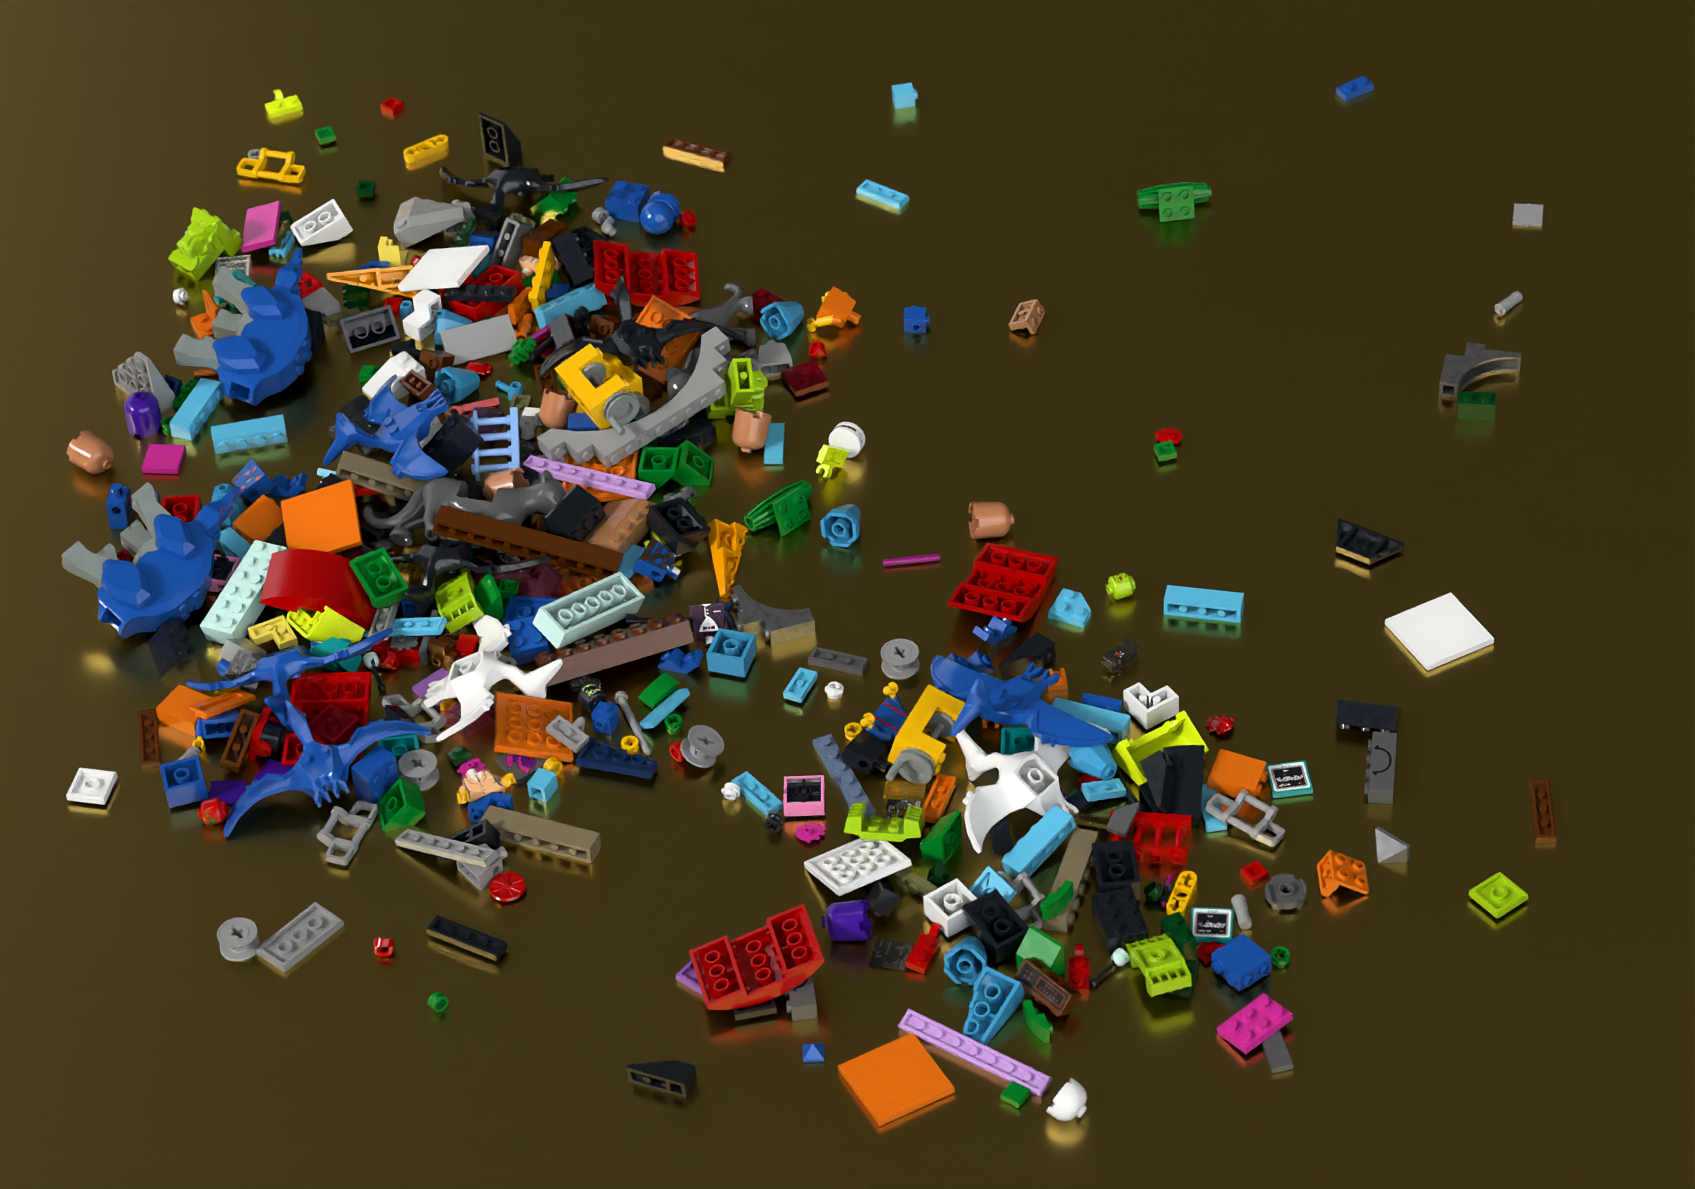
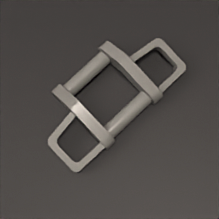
M399 694L383 697L382 705L384 707L385 705L397 703L411 717H415L422 710L426 711L433 719L430 722L417 724L428 728L431 731V735L417 734L418 739L426 744L441 742V740L437 741L436 737L442 733L439 729L447 723V718L443 714H439L433 707L427 708L424 704L425 697H419L412 704Z
M1244 789L1240 791L1235 801L1216 793L1206 803L1205 810L1223 823H1229L1248 833L1252 839L1270 847H1275L1284 837L1285 829L1272 822L1278 812V808L1274 805L1269 806L1249 795V792ZM1244 802L1266 813L1265 817L1255 827L1234 817L1240 811ZM1220 803L1228 808L1223 813L1213 805ZM1268 829L1277 834V836L1271 838L1263 833Z
M357 801L349 813L341 807H333L331 816L323 830L321 829L317 834L318 840L329 847L326 852L328 862L340 865H347L357 852L358 844L365 832L373 824L378 813L376 804ZM361 809L371 811L368 818L357 816L356 814ZM337 820L345 826L358 828L351 841L336 838L330 833ZM335 850L341 852H346V855L344 857H340L333 855V853Z
M998 871L997 873L1018 893L1026 887L1034 897L1031 904L1015 912L1023 921L1031 917L1034 918L1036 922L1027 925L1028 927L1033 925L1038 929L1042 928V919L1038 913L1040 912L1042 900L1047 897L1039 892L1031 882L1027 872L1019 874L1012 881L1003 871Z

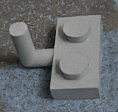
M558 715L546 727L547 733L575 753L589 741V736L584 733L585 718L582 716L571 724Z

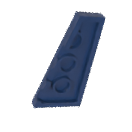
M589 737V741L584 745L576 758V766L651 779L658 768V761L639 754L630 755L625 749L620 748L616 750L610 748L608 743L603 742L599 744L595 742L594 738Z

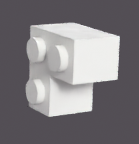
M425 288L413 297L415 311L402 320L404 333L419 342L435 331V319L440 315L436 314L437 309H442L440 296Z
M1139 682L1123 690V705L1147 730L1179 713V696L1168 685L1150 693Z

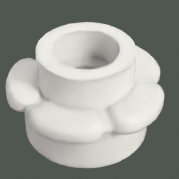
M184 288L174 290V302L184 305L188 300V293Z
M833 681L825 687V692L830 699H839L843 695L844 686Z
M726 783L724 788L721 789L722 794L728 800H735V798L740 797V787L737 784Z

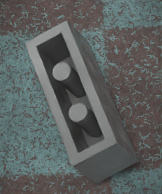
M506 217L488 267L497 264L515 270L523 250V238L529 234L531 226L519 220Z

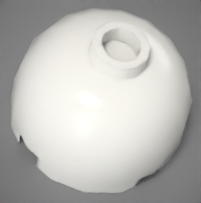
M1071 1077L1069 1083L1067 1082L1054 1098L1053 1102L1055 1103L1053 1106H1049L1046 1112L1061 1121H1070L1076 1116L1080 1118L1087 1109L1084 1106L1087 1100V1093L1084 1087Z

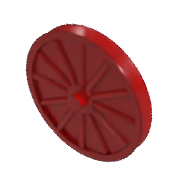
M514 872L500 873L493 877L489 883L491 896L499 901L515 900L526 889L524 878Z

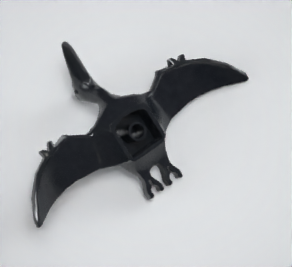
M440 166L439 169L440 176L447 183L468 187L492 188L494 190L490 204L472 206L471 211L484 221L487 230L500 231L504 197L507 194L524 195V191L528 190L558 193L579 192L609 181L607 177H600L563 184H547L546 182H554V174H540L538 168L517 166L495 169L485 178L464 180L453 175L445 166Z
M620 275L616 286L610 290V295L615 301L621 319L620 327L611 336L602 340L583 336L576 340L570 339L569 342H562V346L554 350L544 361L540 370V377H544L557 364L573 356L590 343L595 349L598 347L601 352L615 355L624 366H633V370L636 372L638 371V365L647 370L649 362H651L652 368H656V362L666 366L665 358L660 355L663 347L673 339L691 332H707L716 326L728 337L736 340H741L742 337L728 328L711 322L696 320L695 317L671 320L663 328H651L636 323L632 318L631 293L626 287L623 275Z
M362 536L363 544L358 547L363 553L367 554L378 549ZM436 539L428 542L416 553L404 555L388 553L393 563H415L425 569L420 587L404 592V597L416 606L421 618L431 616L435 601L436 577L441 573L454 574L459 569L473 570L475 573L517 572L553 560L552 556H545L517 563L492 565L483 562L476 556L484 554L485 547L481 546L479 549H474L468 542L449 539Z

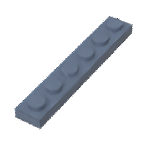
M829 734L813 739L815 750L849 809L852 803L866 802V818L876 816L874 807L852 769L840 761L842 752L832 735Z

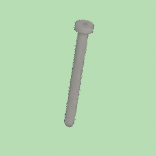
M619 691L613 698L616 704H620L644 754L649 756L652 750L627 702L628 696L625 691Z

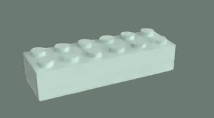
M258 540L253 542L200 625L207 640L224 644L226 639H240L247 636L248 628L254 625L266 606L259 602L272 553L288 550L287 547Z
M618 572L540 607L533 624L556 649H559L626 618L627 613H637L645 596L621 572Z

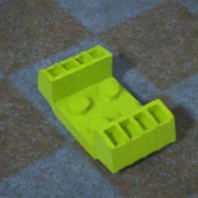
M468 570L458 574L435 589V600L441 617L446 618L447 624L445 627L451 634L484 615V610L476 600L473 591L477 585Z
M866 802L852 803L844 833L858 835L861 839L895 842H903L906 838H920L925 825L923 808L909 805L904 820L899 817L882 819L880 816H872L866 818Z
M1166 934L1126 944L1127 954L1130 957L1129 962L1132 968L1139 967L1146 979L1147 992L1151 997L1185 987H1192L1191 973L1186 966L1185 960L1172 939L1168 938Z

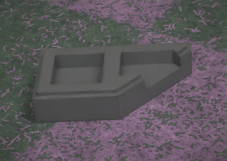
M1136 802L1114 810L1106 826V831L1126 837L1138 812L1140 803Z

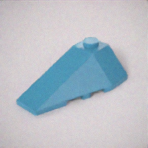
M987 966L984 967L974 984V994L969 1004L970 1010L962 1035L985 1046L1015 1012L1026 994L1021 982Z

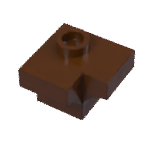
M592 315L589 332L595 334L597 339H605L620 327L621 320L611 316Z
M425 348L421 349L418 363L425 368L426 379L434 381L435 372L445 367H453L455 355L442 350L434 351Z
M443 635L438 639L431 638L428 641L431 664L450 670L452 664L458 660V655L454 652L457 640Z

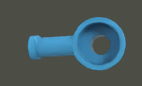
M403 301L400 305L399 315L402 320L415 311L411 301Z
M501 380L495 383L497 389L508 393L510 401H512L514 394L526 395V391L520 382H512L510 386Z

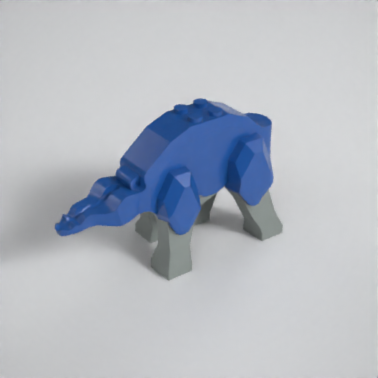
M296 248L290 262L278 270L276 282L272 289L265 286H252L238 281L227 267L221 266L212 281L215 296L230 302L242 314H232L227 310L220 309L211 325L214 338L216 339L205 335L203 340H199L182 334L173 349L176 364L207 367L218 374L222 392L227 398H236L254 406H258L264 398L283 391L296 380L298 375H302L305 362L310 361L312 356L311 331L298 287V282L303 274L301 266L303 265L301 260L303 256L302 248Z
M147 482L131 495L132 508L139 514L148 531L145 530L142 523L135 520L120 533L121 545L126 550L136 554L132 563L130 561L118 560L115 547L110 543L95 554L77 541L61 555L63 559L62 567L68 572L96 585L99 603L98 620L103 623L109 622L118 630L119 636L123 639H127L135 633L157 632L163 623L182 618L183 621H186L191 611L201 608L212 585L215 561L214 550L216 549V542L221 537L220 527L232 514L233 504H236V497L240 495V487L234 486L220 500L205 504L193 521L184 523L180 518L173 517L156 501L153 486Z

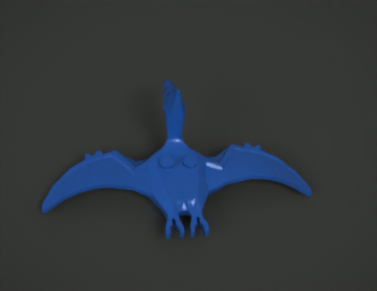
M394 374L382 385L371 399L368 407L363 410L366 420L370 423L381 425L376 433L369 434L356 426L343 413L336 414L334 426L336 437L324 457V466L329 465L342 455L343 450L347 451L358 443L366 448H378L395 453L390 464L394 467L392 470L393 474L397 475L399 479L406 476L411 479L431 480L445 476L449 471L430 458L420 446V442L429 435L430 423L433 419L450 408L442 392L436 389L425 401L407 407L400 403L392 394L391 385L398 378Z
M389 628L378 632L351 647L337 651L327 657L313 656L302 645L266 655L261 658L255 670L232 681L200 683L185 680L184 682L186 686L198 690L223 691L255 684L261 680L270 681L273 684V696L266 697L264 702L276 714L288 732H292L291 726L287 724V707L285 703L286 700L291 702L286 686L287 679L301 677V672L309 668L322 667L328 663L339 662L361 655L384 640L393 632V629Z
M936 655L933 658L930 670L935 688L957 699L967 700L951 729L950 735L952 737L959 734L972 720L980 715L982 719L997 724L1010 725L1016 728L1020 725H1025L1033 736L1041 739V744H1051V747H1054L1056 744L1070 747H1093L1111 742L1114 738L1112 734L1043 701L1041 698L1047 687L1059 681V674L1055 673L1053 676H1050V670L1047 669L1043 672L1042 666L1035 669L1033 662L1027 666L1023 674L1006 681H1001L971 670L945 657ZM1042 675V677H1041L1039 680H1037V681L1032 680V679L1037 678V677H1040V676Z
M286 700L287 724L291 726L303 744L302 755L294 767L286 774L267 773L260 780L255 779L252 785L245 787L246 791L237 800L227 818L224 836L227 838L241 816L251 806L266 796L286 790H301L314 797L319 808L322 806V797L328 802L332 801L328 794L329 791L333 790L336 798L340 797V788L349 793L350 790L346 784L349 766L360 752L375 741L398 734L431 735V731L417 723L400 720L384 721L381 718L377 722L371 721L369 725L357 728L351 739L345 744H320L313 739L306 720V713L298 709L289 700Z

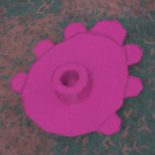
M480 758L471 759L460 764L457 773L463 774L462 777L464 778L466 777V772L470 769H476L477 772L486 770L483 769L485 764L479 762Z
M806 823L805 826L796 827V836L801 841L809 844L813 840H819L820 835L824 836L826 827L823 825L819 826L818 823L813 825Z

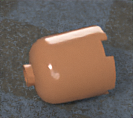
M545 388L539 411V421L542 425L548 427L547 430L551 428L568 429L569 413H576L578 403L566 391L558 390V393L551 392L552 388Z
M737 408L732 432L733 443L741 447L743 452L752 453V450L761 449L765 445L772 416L756 410L755 414L747 412L745 408Z
M83 430L80 432L81 435L77 439L73 438L68 445L66 452L69 455L68 460L90 474H102L112 465L114 458L113 449L93 432Z
M513 468L489 474L482 488V493L487 501L492 502L499 488L529 486L528 479H524L522 474L524 470Z
M970 502L968 513L972 514V522H969L971 538L1003 537L1009 532L1010 525L1014 524V515L1010 513L1006 504L1003 502Z

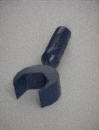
M718 598L715 602L716 610L719 613L726 614L725 619L729 629L737 631L734 618L729 613L733 609L732 599L730 598V603L722 605L719 603Z

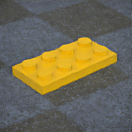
M544 241L543 247L539 249V262H536L535 266L536 276L532 278L533 288L532 291H529L528 300L531 302V311L534 312V315V309L546 303L547 289H550L556 260L551 242Z

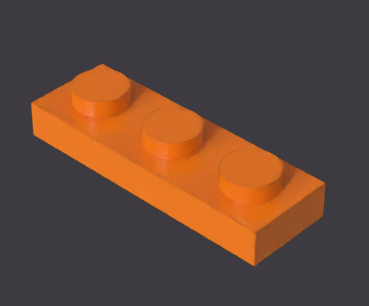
M937 774L923 805L925 822L936 824L943 816L957 784V777Z

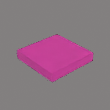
M149 444L141 468L142 473L178 474L186 452L185 445Z

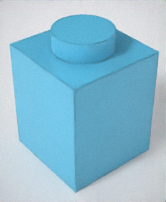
M912 83L892 85V99L895 109L915 106V99H918L917 90L913 89Z
M538 768L527 782L529 797L547 803L558 788L556 773Z

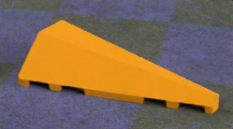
M413 265L326 274L327 280L410 298L418 294V290L401 292L398 288L401 281L413 269Z
M714 519L707 524L710 527L708 539L720 597H728L731 594L729 590L734 583L733 576L738 569L742 555L741 547L745 544L744 537L748 532V528L737 522L728 525L718 519Z

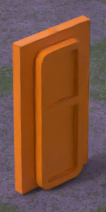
M237 688L189 706V708L195 712V716L208 719L255 700L256 696Z

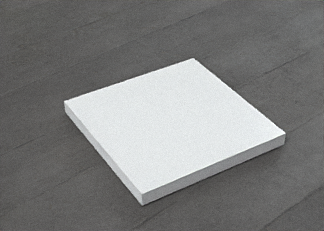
M488 245L428 250L398 285L399 291L459 287L490 249Z
M1451 592L1385 619V625L1427 671L1494 643L1493 636Z
M861 838L804 862L805 869L838 896L912 865L910 858L888 841L865 840Z

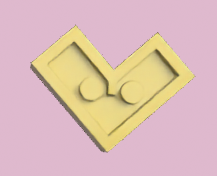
M380 237L378 244L380 261L389 262L390 268L405 266L408 251H400L399 246L393 245V239Z
M284 615L248 628L250 641L255 645L274 639L280 650L290 646L292 648L298 647L297 637Z

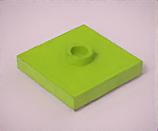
M1500 871L1469 890V896L1496 919L1528 900V894Z

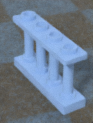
M510 407V415H507V417L478 418L477 410H473V417H470V421L478 432L479 426L507 424L511 426V430H507V432L480 434L484 441L508 440L511 441V446H508V448L480 450L478 447L471 455V459H475V464H471L472 475L476 476V481H480L481 472H497L520 468L518 408ZM502 455L512 457V461H509L507 464L480 465V457Z

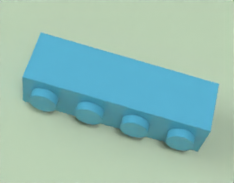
M590 282L535 308L534 311L539 328L542 329L564 313L574 317L575 311L580 306L586 307L589 312L597 311L602 308L601 306L606 305L607 301L605 294L595 287V282Z
M204 378L199 380L169 423L172 437L192 441L195 435L199 433L202 425L223 398L224 394L219 381Z
M283 414L211 426L215 454L288 442Z
M1167 585L1164 597V615L1241 623L1244 609V593Z
M1055 697L1051 705L1085 722L1107 728L1114 736L1111 743L1118 744L1125 740L1131 730L1130 715L1058 697Z
M1056 805L1046 811L1040 821L1034 824L1030 831L1023 838L1019 839L1016 846L1004 855L1001 860L1004 871L1014 878L1023 872H1027L1031 876L1074 831L1076 825L1073 816Z

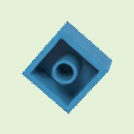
M719 628L706 654L708 671L745 677L757 653L756 634Z

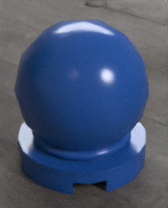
M661 191L654 192L649 198L648 203L641 210L640 223L644 230L650 234L660 235L666 233L681 213L679 208L680 202L670 193L666 195L660 193Z

